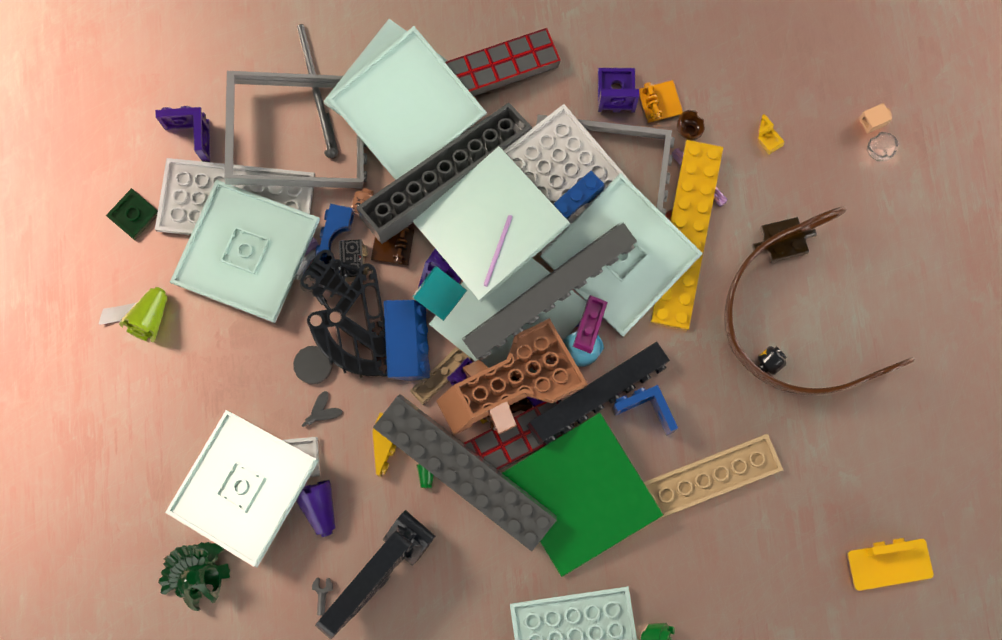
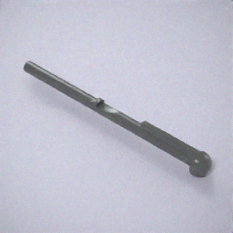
M299 24L297 29L308 74L316 75L305 27L303 24ZM312 87L327 148L324 154L328 158H335L338 155V149L329 112L325 113L319 87Z

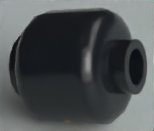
M769 346L758 356L760 362L758 367L765 373L769 372L775 375L786 366L785 359L787 357L777 346L775 348Z

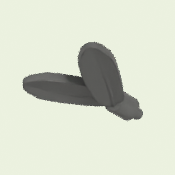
M327 391L322 392L318 396L311 415L305 419L302 427L310 426L315 420L334 419L342 414V410L339 408L323 410L328 401Z

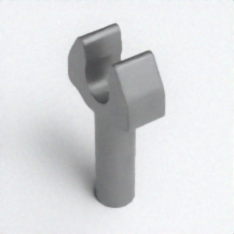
M316 578L312 584V590H315L318 594L317 615L323 616L325 613L326 594L333 590L330 578L326 579V587L324 589H321L319 586L320 578Z

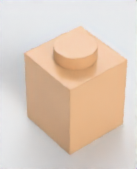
M882 103L864 111L859 119L865 131L869 134L887 126L892 120V114L890 109L886 108L885 104Z

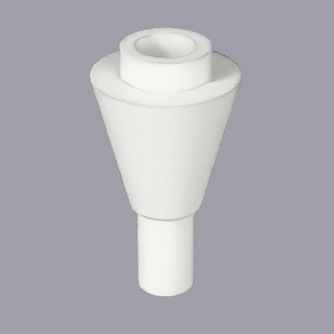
M314 250L303 258L295 279L300 280L310 262L316 257Z

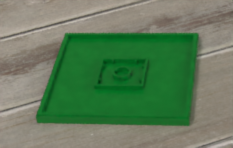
M601 413L596 414L502 473L557 516L556 522L540 542L561 577L664 515Z

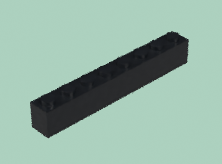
M656 341L528 423L527 427L539 445L544 442L548 445L557 439L555 435L561 432L564 435L573 429L572 424L576 422L581 424L589 418L587 415L591 412L596 414L604 409L603 405L608 401L610 404L614 403L616 399L620 398L619 394L625 391L628 394L636 388V383L641 382L643 384L652 378L650 376L652 373L656 372L659 374L667 368L665 365L670 360Z

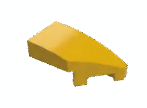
M763 114L758 141L764 150L771 154L784 146L785 141L773 129L774 124Z

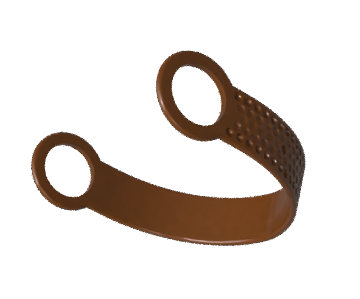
M846 207L829 210L770 237L748 256L729 288L724 320L730 348L740 363L751 374L779 390L800 395L834 393L854 387L914 362V358H908L847 384L835 387L804 388L779 381L762 371L747 357L736 339L732 317L733 300L738 282L747 266L770 246L841 216L846 212Z

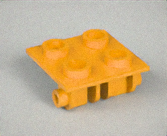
M673 80L651 85V82L644 84L643 88H639V96L647 123L675 117L683 113Z

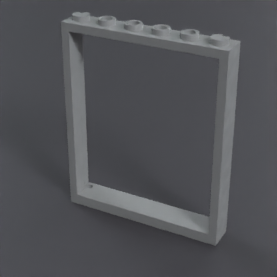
M227 71L225 184L363 188V183L367 182V171H364V164H367V153H363V147L367 146L358 135L357 178L233 175L235 84L334 88L343 76Z
M538 115L536 125L540 123L542 120H544L547 116ZM577 119L588 131L665 139L657 209L665 216L666 209L663 208V201L667 202L668 190H665V184H669L670 173L667 172V168L671 166L673 157L669 152L670 148H674L675 137H671L672 130Z

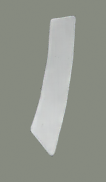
M136 303L103 309L99 325L121 321Z

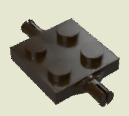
M798 217L762 225L760 229L763 235V242L783 230L800 224ZM812 229L796 234L767 248L766 252L769 254L771 263L808 254L809 249L806 239L816 237V230ZM763 242L753 243V250H755Z

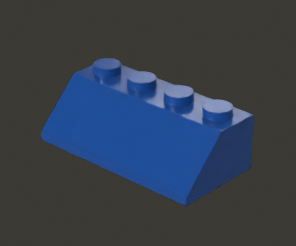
M416 300L384 301L388 378L405 381L430 378L428 327L426 322L427 309Z

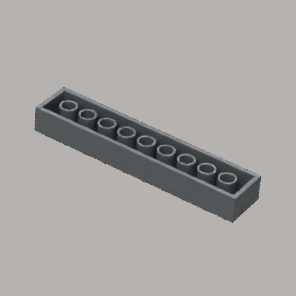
M507 103L357 206L360 219L379 242L383 244L412 224L419 215L498 146L505 150L531 130L532 126L510 103Z
M624 222L615 225L464 336L462 340L476 359H485L491 354L490 350L493 347L499 348L507 342L506 338L508 336L519 334L524 330L522 328L523 325L534 323L539 319L538 314L542 311L547 313L555 307L554 303L557 300H565L571 295L570 291L572 289H580L587 283V278L596 277L603 272L602 267L605 265L611 266L618 261V255L627 254L635 248L633 244L637 240Z
M401 394L394 399L373 428L530 551L534 550L556 522L557 516Z

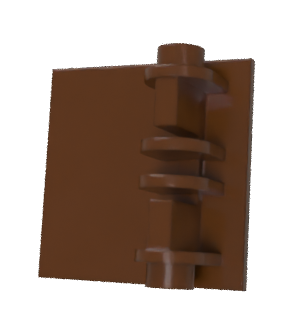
M407 226L383 244L375 237L371 260L408 266L414 229H410Z

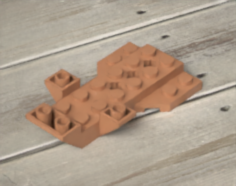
M549 318L514 336L507 360L488 368L479 359L463 367L467 379L453 385L436 402L454 435L472 427L473 423L489 416L499 435L516 426L509 407L510 405L528 396L554 403L586 387L587 382ZM547 360L554 361V364H548ZM530 368L533 370L537 369L536 373L530 372ZM512 377L519 378V381H512Z

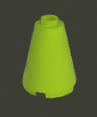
M159 287L150 288L121 319L120 326L123 328L125 325L128 328L126 332L141 340L147 341L150 338L151 342H154L167 301L166 292Z

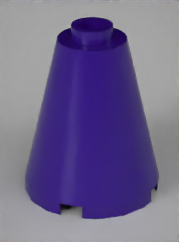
M323 480L317 482V484L303 487L296 503L316 535L321 534L322 537L333 534L335 518L330 480Z

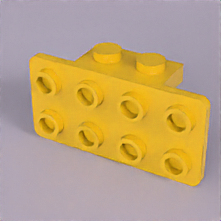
M905 538L893 539V544L886 545L885 541L873 543V547L849 551L847 556L854 588L857 591L933 578L934 574L926 540L905 541Z

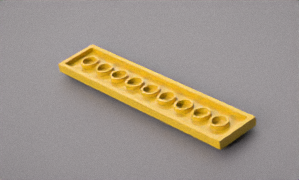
M686 140L670 222L704 253L723 147ZM703 254L654 304L650 323L689 330Z

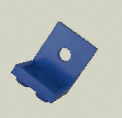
M658 385L645 390V387L634 391V394L629 398L625 395L616 399L612 408L615 416L650 401L666 436L678 429Z

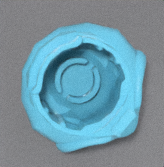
M577 331L568 335L563 342L578 367L591 365L604 350V345L599 335H597L591 354L572 347Z

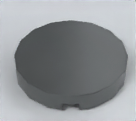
M307 346L301 349L296 354L293 362L296 376L308 384L321 383L327 379L332 370L329 359L321 352L318 346Z

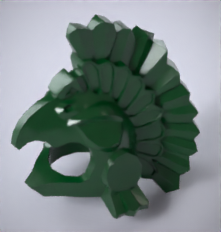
M201 542L198 545H183L182 547L175 548L164 558L165 562L163 565L166 568L161 571L162 577L159 578L158 582L162 586L160 593L166 595L171 590L176 589V595L180 598L183 597L186 605L194 611L201 610L199 601L202 598V594L212 603H215L219 597L222 579L230 578V569L227 563L219 566L215 564L218 554L224 551V548L211 542ZM206 585H212L213 590L210 591Z

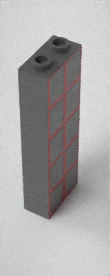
M544 28L446 61L445 63L473 96L558 68L561 60L548 29Z
M560 399L554 403H540L513 417L516 423L515 427L499 435L496 430L489 429L464 442V444L497 470H501L546 446L545 442L541 445L538 444L527 425L530 421L562 401ZM560 432L555 437L558 439L563 434Z

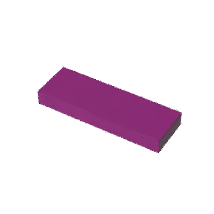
M591 295L588 297L572 347L591 354L608 302Z

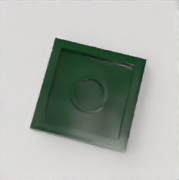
M131 188L106 216L133 240H136L157 217L158 210Z

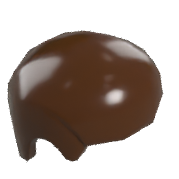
M686 110L677 121V131L686 140L700 138L705 130L704 119H701L695 110Z

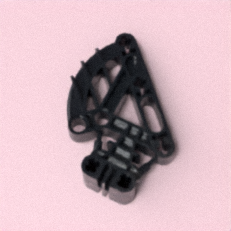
M329 250L320 251L300 280L301 289L305 292H312V295L327 309L312 312L307 318V325L310 328L315 343L329 359L330 366L334 363L343 369L344 374L348 371L359 375L360 379L363 376H388L387 369L385 373L379 370L382 363L381 360L377 361L376 357L386 356L385 319L375 267L372 264L365 263L360 268H356L339 259L335 260L334 254ZM323 256H325L326 259H329L327 264H325L324 261H320ZM365 268L372 272L369 275V281L373 280L374 283L363 285V282L367 281L366 275H362ZM340 269L357 272V276L351 285L345 281L348 276L347 273L344 277L339 274ZM307 278H309L310 281H314L311 287H308V284H304ZM368 286L375 289L379 310L377 316H371L368 312L365 297V288ZM325 291L332 293L329 297L330 299L334 294L341 297L333 309L326 303L327 300L323 296ZM360 294L367 330L346 316ZM332 312L339 313V322L334 323L330 320ZM317 315L321 318L319 326L311 324L310 319L312 316ZM380 318V321H377V327L382 329L379 335L376 332H372V329L375 328V323H370V320ZM329 327H335L338 344L332 338L328 330ZM339 329L352 337L355 356L342 348ZM357 341L371 350L372 360L359 357ZM383 359L384 365H387V359Z
M405 510L383 538L385 543L324 613L315 626L331 640L365 606L376 592L386 584L391 577L389 575L404 559L413 566L436 536Z

